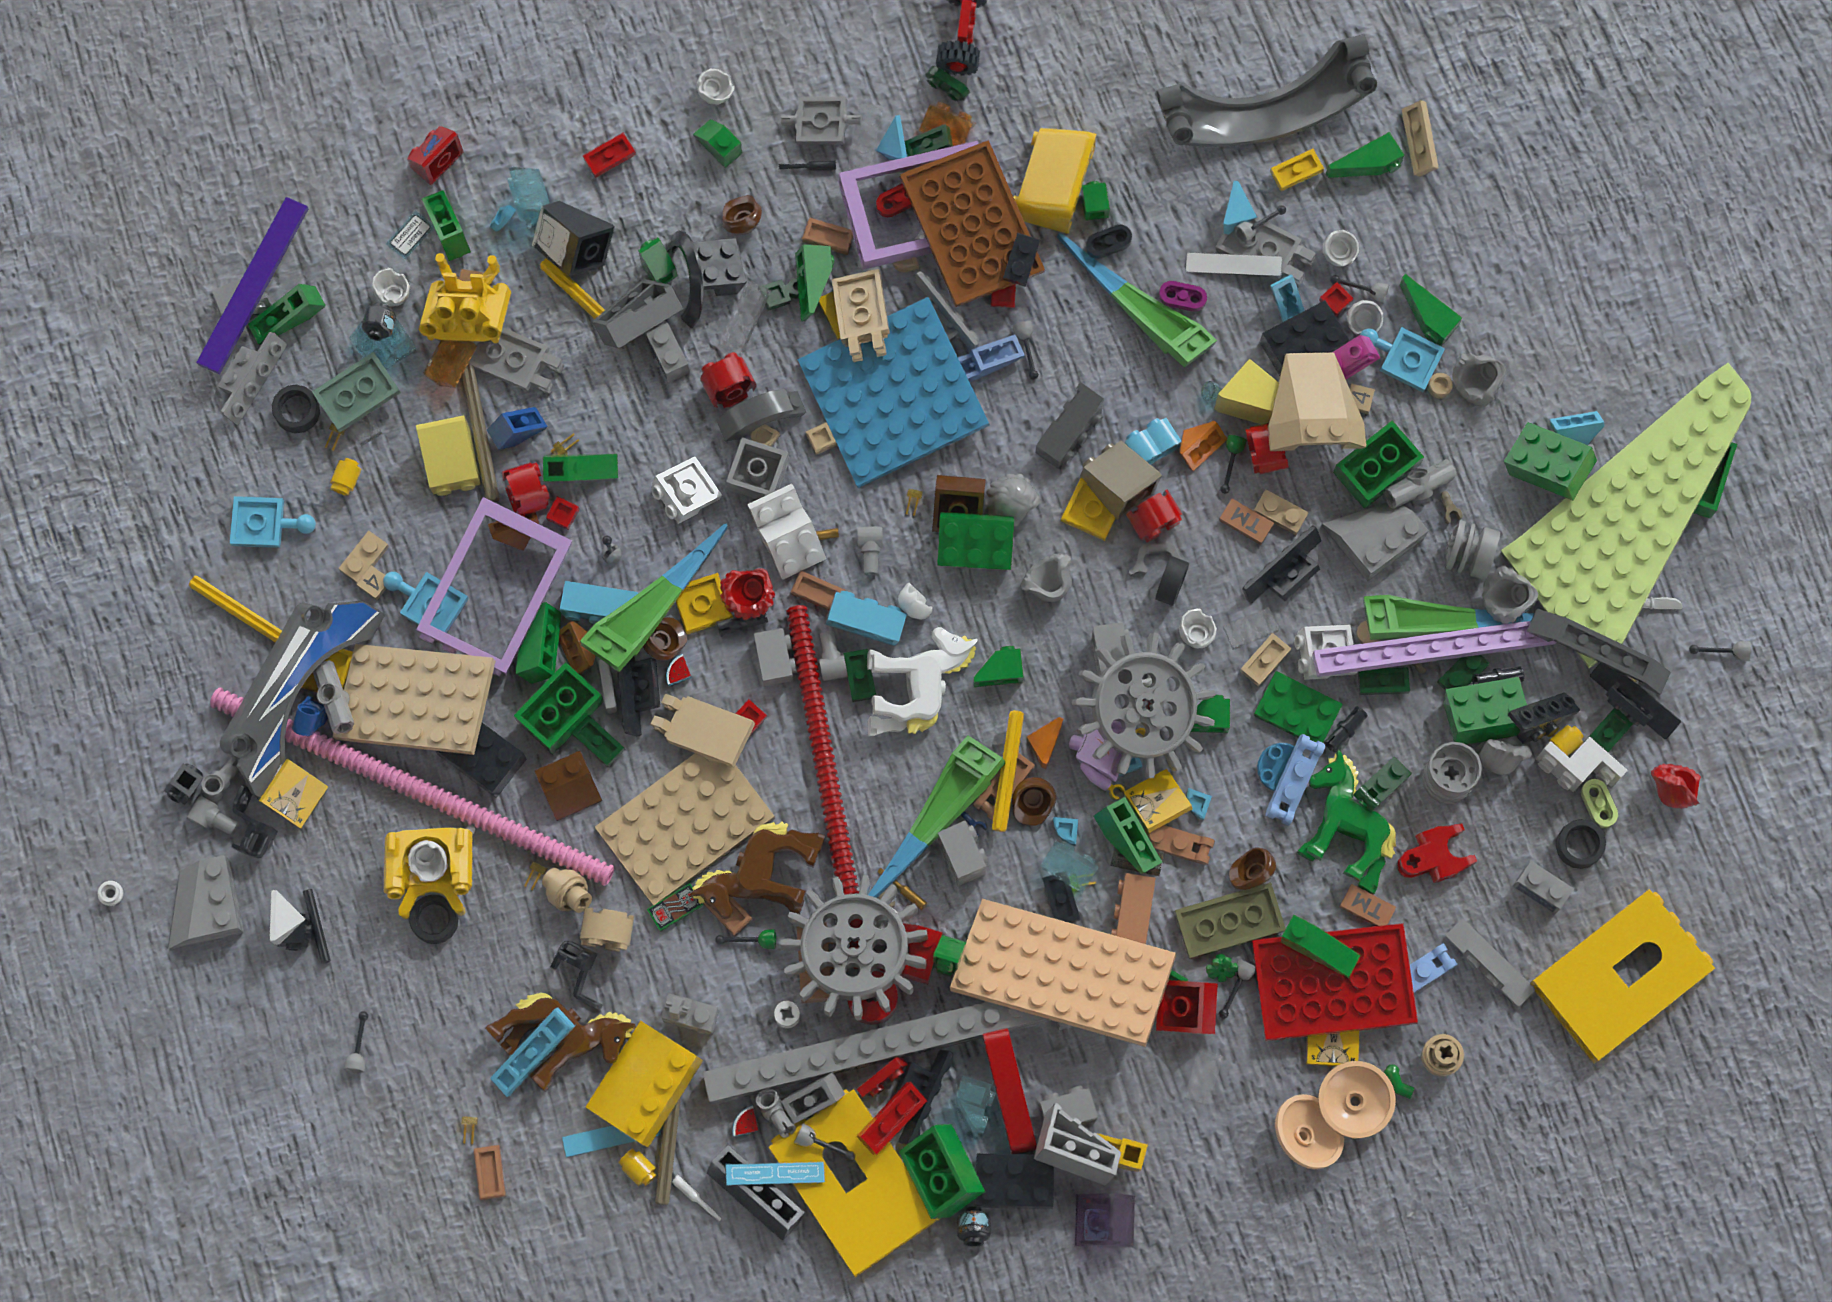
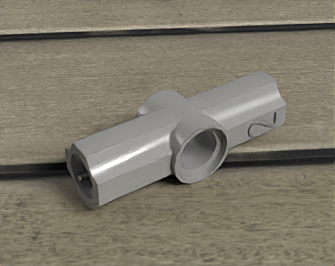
M1447 459L1427 469H1413L1408 472L1406 479L1385 489L1383 492L1384 499L1389 507L1393 509L1412 500L1427 499L1432 496L1434 489L1454 480V477L1457 476L1456 470Z
M330 660L324 661L313 671L319 689L317 699L320 703L324 704L332 731L336 734L347 733L353 729L355 724L348 706L349 694L342 688L334 663Z

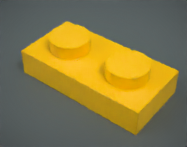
M1310 149L1270 169V173L1280 191L1324 171V167L1314 149Z

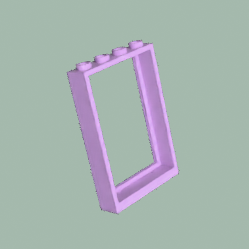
M978 141L839 173L838 184L863 270L932 254L926 238L876 250L857 181L917 168L977 145Z
M483 497L416 629L417 632L421 633L419 638L431 644L435 640L443 644V650L455 654L457 651L464 655L492 657L496 661L493 674L499 677L501 673L507 675L572 545V540ZM485 515L556 550L502 660L430 625Z

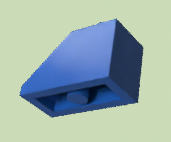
M531 407L502 413L490 425L487 432L498 450L515 447L545 430L548 426L537 408Z

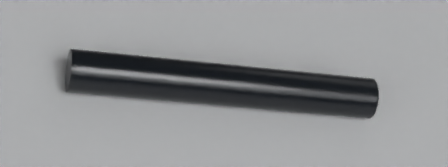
M307 889L303 891L309 919L313 926V934L321 964L328 963L331 959L313 889Z

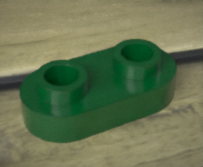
M931 66L926 73L927 83L935 89L940 88L945 91L947 96L953 101H964L970 94V90L965 84L936 66Z

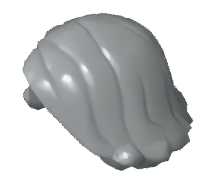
M1463 353L1458 357L1457 362L1453 364L1452 378L1456 386L1455 388L1460 392L1461 397L1470 403H1474L1475 406H1487L1495 399L1494 395L1504 381L1506 369L1502 362L1495 360L1491 356H1476L1472 353Z
M1006 474V476L998 477V480L990 484L991 488H988L986 491L988 497L985 499V506L988 509L989 515L1014 517V526H1018L1026 514L1040 503L1039 495L1033 485H1031V481L1028 478H1024L1022 474Z
M1052 554L1050 557L1045 556L1039 560L1036 565H1033L1022 579L1020 585L1022 590L1025 592L1029 591L1045 602H1056L1063 599L1072 586L1069 565L1071 564L1070 556Z
M1501 566L1495 572H1490L1488 578L1484 581L1482 593L1483 606L1493 616V620L1503 624L1513 623L1517 617H1520L1532 608L1538 599V592L1529 580L1521 575H1517L1514 569Z
M1516 736L1497 740L1489 739L1478 745L1474 750L1484 768L1501 775L1513 772L1523 760L1529 759L1532 755L1529 746L1522 744Z

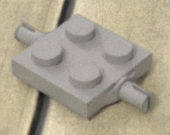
M846 96L799 97V106L795 116L782 115L781 125H795L797 145H844L847 126L862 125V115L847 114L848 100Z

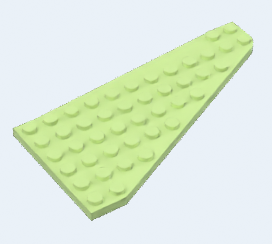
M1726 363L1704 379L1588 478L1573 501L1565 498L1522 536L1501 550L1502 555L1514 571L1529 580L1531 585L1537 590V601L1546 612L1566 617L1621 644L1624 643L1749 411L1751 392L1729 363ZM1578 653L1582 660L1585 662V664L1588 666V668H1591L1596 663H1598L1597 661L1583 654Z

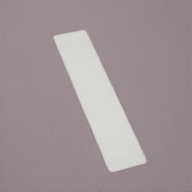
M1187 253L1186 271L1280 276L1282 257Z

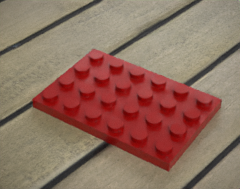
M1404 923L1326 932L1360 955L1349 978L1282 944V937L1252 940L1265 1041L1418 1024Z

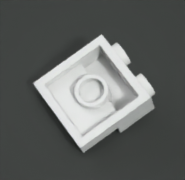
M696 457L657 475L651 485L653 496L657 500L661 499L663 501L667 516L670 519L675 518L678 524L697 515L700 509L720 500L722 496Z
M1350 625L1304 627L1297 632L1298 635L1295 636L1294 644L1295 648L1300 650L1301 659L1298 661V670L1301 674H1304V680L1327 679L1330 676L1355 675L1358 673L1350 672L1317 677L1312 657L1314 650L1353 645Z

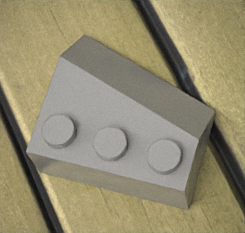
M1388 503L1322 523L1324 529L1367 581L1424 540L1429 531L1413 511L1404 505L1393 509L1389 507Z
M225 855L200 860L180 870L169 949L244 933L231 861Z

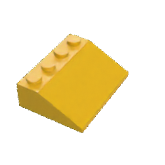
M640 1020L631 1037L619 1053L617 1061L608 1070L587 1103L586 1108L637 1142L649 1147L704 1060Z

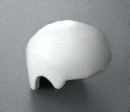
M719 69L706 70L697 81L698 94L708 104L719 105L726 102L734 91L730 76Z
M1345 230L1330 233L1323 243L1324 257L1334 266L1343 267L1351 264L1359 253V243L1355 236Z
M392 268L378 271L373 277V293L380 303L387 304L390 307L399 306L409 297L410 285L407 279H405L404 274L395 273Z
M1361 300L1354 303L1348 310L1347 324L1351 331L1358 336L1367 328L1378 332L1383 325V312L1375 302Z
M907 583L898 596V604L907 616L922 620L929 617L933 611L932 606L929 607L925 604L926 598L911 583Z
M1201 609L1188 610L1182 616L1179 634L1187 645L1196 649L1205 648L1212 643L1216 636L1217 628L1212 616L1205 615Z
M420 841L411 848L408 854L410 871L415 873L421 881H436L443 876L447 869L445 851L433 841Z

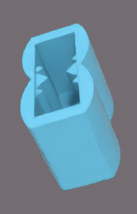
M1167 418L1152 420L1147 424L1146 430L1141 432L1138 430L1133 431L1126 437L1127 440L1125 441L1128 447L1150 465L1180 448L1182 443Z

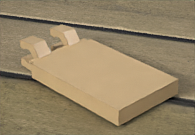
M879 269L832 279L840 338L842 344H845V347H849L853 362L863 360L860 344L873 341L877 357L887 355L884 338H888L890 331Z
M665 694L661 703L665 705V709L675 712L671 722L654 716L651 722V726L654 727L653 729L665 734L664 737H666L667 742L734 768L754 728V721L689 696L679 700L674 696Z

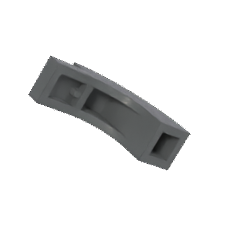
M784 388L769 391L745 400L726 411L716 421L724 440L733 441L747 437L755 429L769 422L802 417L806 410L798 391L786 392Z

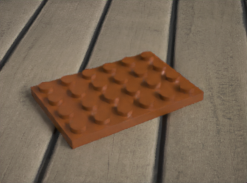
M989 140L900 174V180L955 307L1014 285V283L1002 279L1017 233L1030 236ZM1038 252L1036 253L1029 278L1045 272Z

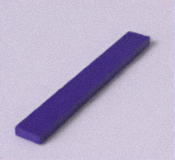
M288 197L284 199L196 362L199 366L220 375L307 214L308 206Z

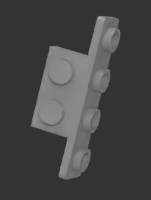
M921 271L916 273L915 283L925 296L929 297L950 342L959 337L970 351L979 346L977 335L974 331H969L964 325L962 316L958 312L954 313L950 308L946 296L937 292L934 288V282L928 275L924 276Z
M269 332L258 351L242 346L217 386L223 392L231 394L222 408L221 414L233 424L238 425L287 346L275 333Z
M1461 919L1446 934V938L1466 957L1469 965L1474 969L1478 968L1485 975V980L1491 986L1497 987L1517 1007L1521 1006L1535 991V988L1464 919Z

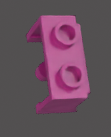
M1362 335L1357 336L1334 351L1346 380L1380 359L1371 339Z

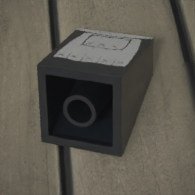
M556 201L541 206L532 246L570 277L605 266L615 226L562 201Z

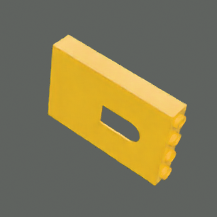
M1650 889L1530 982L1535 988L1537 995L1593 1064L1602 1059L1715 969L1709 954L1705 951L1702 952L1697 947L1695 937L1690 932L1683 930L1679 925L1681 923L1679 918L1672 911L1668 912L1663 905L1664 901L1661 896ZM1645 942L1656 944L1662 953L1661 961L1628 987L1612 967Z
M845 1089L843 1090L845 1095L837 1102L814 1113L815 1116L809 1120L803 1119L795 1123L796 1130L792 1135L788 1133L789 1136L783 1138L780 1134L771 1140L772 1145L769 1146V1149L778 1163L824 1162L825 1182L792 1184L856 1278L933 1225L940 1218H930L905 1164L890 1142L877 1155H872L856 1137L873 1117L853 1089L848 1092ZM802 1124L814 1129L817 1139L828 1144L834 1141L841 1142L848 1151L854 1152L856 1156L855 1161L867 1177V1180L846 1193L823 1159L824 1147L816 1143L809 1146H801L794 1143Z

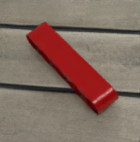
M1008 1028L982 1034L1011 1153L1022 1154L1034 1151L1037 1148Z

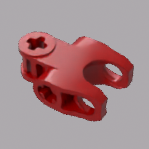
M1463 824L1437 826L1417 834L1415 838L1419 846L1407 850L1397 862L1399 873L1403 877L1414 878L1429 872L1433 883L1452 878L1464 869L1476 864L1477 859L1475 855L1459 858L1452 855L1448 850V840L1463 833L1465 830ZM1408 860H1410L1411 862H1416L1414 868L1412 865L1408 866L1406 864Z

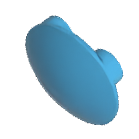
M1276 743L1262 752L1257 763V773L1265 787L1275 792L1295 746L1288 743Z

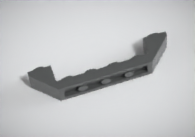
M1536 609L1526 631L1547 642L1555 641L1639 681L1638 684L1659 695L1662 694L1671 673L1655 659L1573 620L1540 609Z

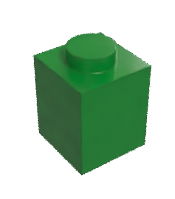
M1091 181L1086 183V185H1082L1081 198L1085 221L1109 218L1110 206L1106 182Z

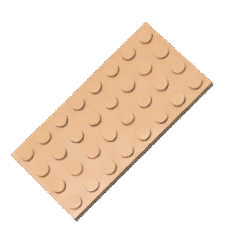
M982 899L950 990L1146 1047L1176 953Z

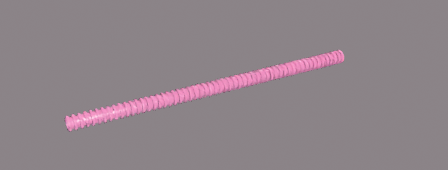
M220 687L213 693L210 707L213 709L217 707L218 711L222 712L224 710L226 715L231 714L234 717L244 698H238L236 694L231 695V692L228 690L224 692V689ZM288 719L285 739L288 743L293 742L295 746L300 745L301 749L307 748V751L310 753L314 751L315 755H321L323 759L328 758L330 762L335 761L336 765L342 764L343 768L349 767L350 771L356 770L358 775L362 773L363 777L367 778L369 776L370 780H377L378 784L384 783L385 787L391 786V790L397 789L400 794L404 792V795L407 797L411 795L413 800L419 799L420 803L426 802L427 806L433 805L432 808L435 810L439 808V811L442 813L446 811L447 815H454L455 819L461 818L462 822L468 821V825L474 824V827L477 829L481 827V830L484 832L488 830L490 835L496 834L497 838L503 837L504 841L510 840L512 845L516 843L519 848L523 846L524 850H531L532 854L538 853L539 857L545 856V860L551 859L554 864L558 862L561 867L565 865L566 869L580 872L581 876L587 875L589 880L593 878L594 882L598 883L600 881L603 886L607 885L614 873L613 865L607 866L606 862L603 861L601 863L598 858L594 860L591 855L587 857L585 852L579 853L578 849L572 850V847L569 845L565 847L563 842L559 844L556 839L550 840L549 836L543 837V833L537 834L534 829L530 831V828L527 826L523 828L521 823L515 824L514 820L508 821L507 817L501 818V814L495 815L492 810L488 812L487 808H480L479 804L473 805L472 801L466 802V798L460 799L457 794L453 796L450 791L446 793L444 788L438 789L437 785L431 786L430 782L424 783L425 781L422 778L418 780V777L415 775L411 777V774L408 772L404 774L402 769L397 770L395 766L390 767L388 763L383 764L382 760L376 761V758L373 756L369 758L368 754H362L360 750L355 751L353 747L348 748L347 744L341 745L340 741L334 742L333 738L327 739V735L323 734L321 736L318 731L311 736L298 735L291 728L293 721Z

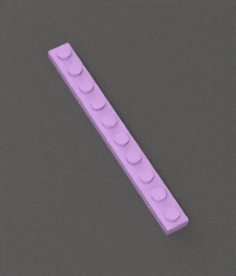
M1526 621L1314 650L1312 657L1317 677L1554 645L1557 642H1547L1526 632L1531 622Z

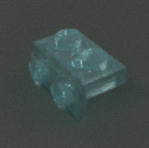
M1055 841L1041 863L1040 868L1083 894L1098 871L1099 866L1095 865L1096 860L1086 854L1083 856L1074 852L1075 848L1065 841L1061 843Z

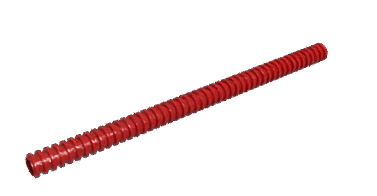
M796 605L788 608L786 615H789L787 621L790 623L788 625L789 629L792 630L790 637H793L791 643L794 645L792 647L793 651L796 652L794 659H797L795 665L798 667L797 673L800 674L798 676V681H801L799 686L803 689L801 696H804L802 703L805 704L803 706L804 711H807L805 713V718L808 719L806 725L809 726L807 730L808 733H811L809 736V740L812 741L810 747L814 749L811 752L815 756L813 758V763H816L814 768L818 771L816 778H819L817 785L820 786L818 789L819 793H822L820 796V800L823 801L821 807L825 809L822 812L826 816L824 818V823H827L825 828L829 831L827 838H830L828 845L831 846L829 850L833 854L831 856V861H834L832 867L836 869L834 876H837L843 884L844 894H859L857 890L859 885L855 883L857 876L854 875L856 869L852 866L854 865V860H851L853 857V853L850 852L852 847L848 845L850 842V838L847 837L849 831L846 830L847 822H844L846 819V815L843 814L845 809L841 807L843 804V800L840 799L842 793L838 791L841 789L840 785L837 784L839 777H836L838 772L834 769L836 767V762H833L835 755L832 754L834 751L833 747H830L832 744V740L829 739L831 734L827 731L829 730V725L826 724L828 718L825 717L827 712L823 709L825 707V703L822 702L824 696L821 695L823 690L819 687L821 685V680H818L820 674L817 672L818 665H815L817 663V658L814 657L816 652L812 650L814 648V643H811L813 636L810 635L812 631L808 628L810 626V621H807L809 615L806 613L808 609L804 605ZM853 919L849 926L859 928L862 926L863 921ZM852 944L850 945V949L854 947L857 950L859 948V945L855 947Z

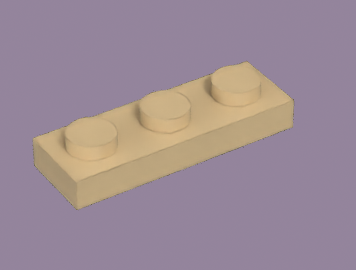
M1420 100L1402 109L1413 172L1418 177L1439 168L1427 104Z

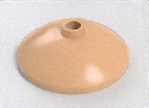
M1350 1061L1338 1065L1326 1075L1319 1089L1318 1104L1323 1119L1335 1132L1345 1137L1358 1139L1375 1135L1389 1123L1395 1110L1396 1098L1391 1081L1383 1071L1366 1062ZM1353 1097L1357 1098L1359 1105L1353 1106L1350 1103V1099Z
M1304 1094L1296 1095L1286 1100L1280 1106L1275 1119L1276 1135L1282 1149L1294 1162L1309 1169H1323L1333 1164L1340 1157L1344 1147V1136L1335 1132L1325 1122L1319 1109L1317 1097Z

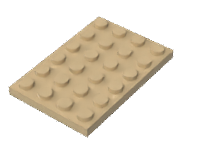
M355 644L344 691L349 694L348 706L355 724L353 729L347 733H333V738L341 741L474 755L496 661L492 657Z
M695 753L596 825L595 829L651 904L655 905L679 890L752 836L758 826L771 822L775 819V816L736 765L733 768Z

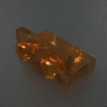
M940 101L937 104H930L919 131L925 133L946 124L950 128L953 146L966 144L972 128L977 123L971 120L973 116L959 111L958 114L950 111L951 106Z
M441 340L423 374L439 386L455 388L477 345L471 341Z

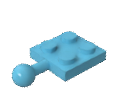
M1401 327L1393 344L1379 338L1377 332L1371 328L1364 329L1360 333L1362 336L1369 337L1375 347L1388 353L1380 369L1381 372L1424 392L1445 348Z
M234 496L230 545L280 548L282 528H295L301 533L308 534L315 529L316 522L308 514H303L298 519L283 518V498Z
M389 572L384 576L383 584L389 591L399 590L410 597L400 611V614L419 625L441 580L426 572L417 587L413 588L403 582L402 576L399 573ZM450 586L430 625L447 633L469 597Z

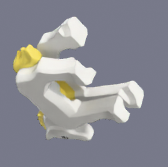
M937 627L932 631L931 638L937 644L939 650L922 652L910 658H890L870 649L867 654V668L872 669V673L906 674L910 703L895 705L884 700L882 696H872L873 714L892 718L881 719L876 716H870L868 719V736H875L886 732H901L906 727L908 733L913 732V734H916L919 730L923 732L932 727L937 722L942 695L945 694V681L941 680V674L959 672L961 668L968 667V664L971 663V659L975 655L976 647L974 645L977 639H967L965 635L959 637L941 627Z

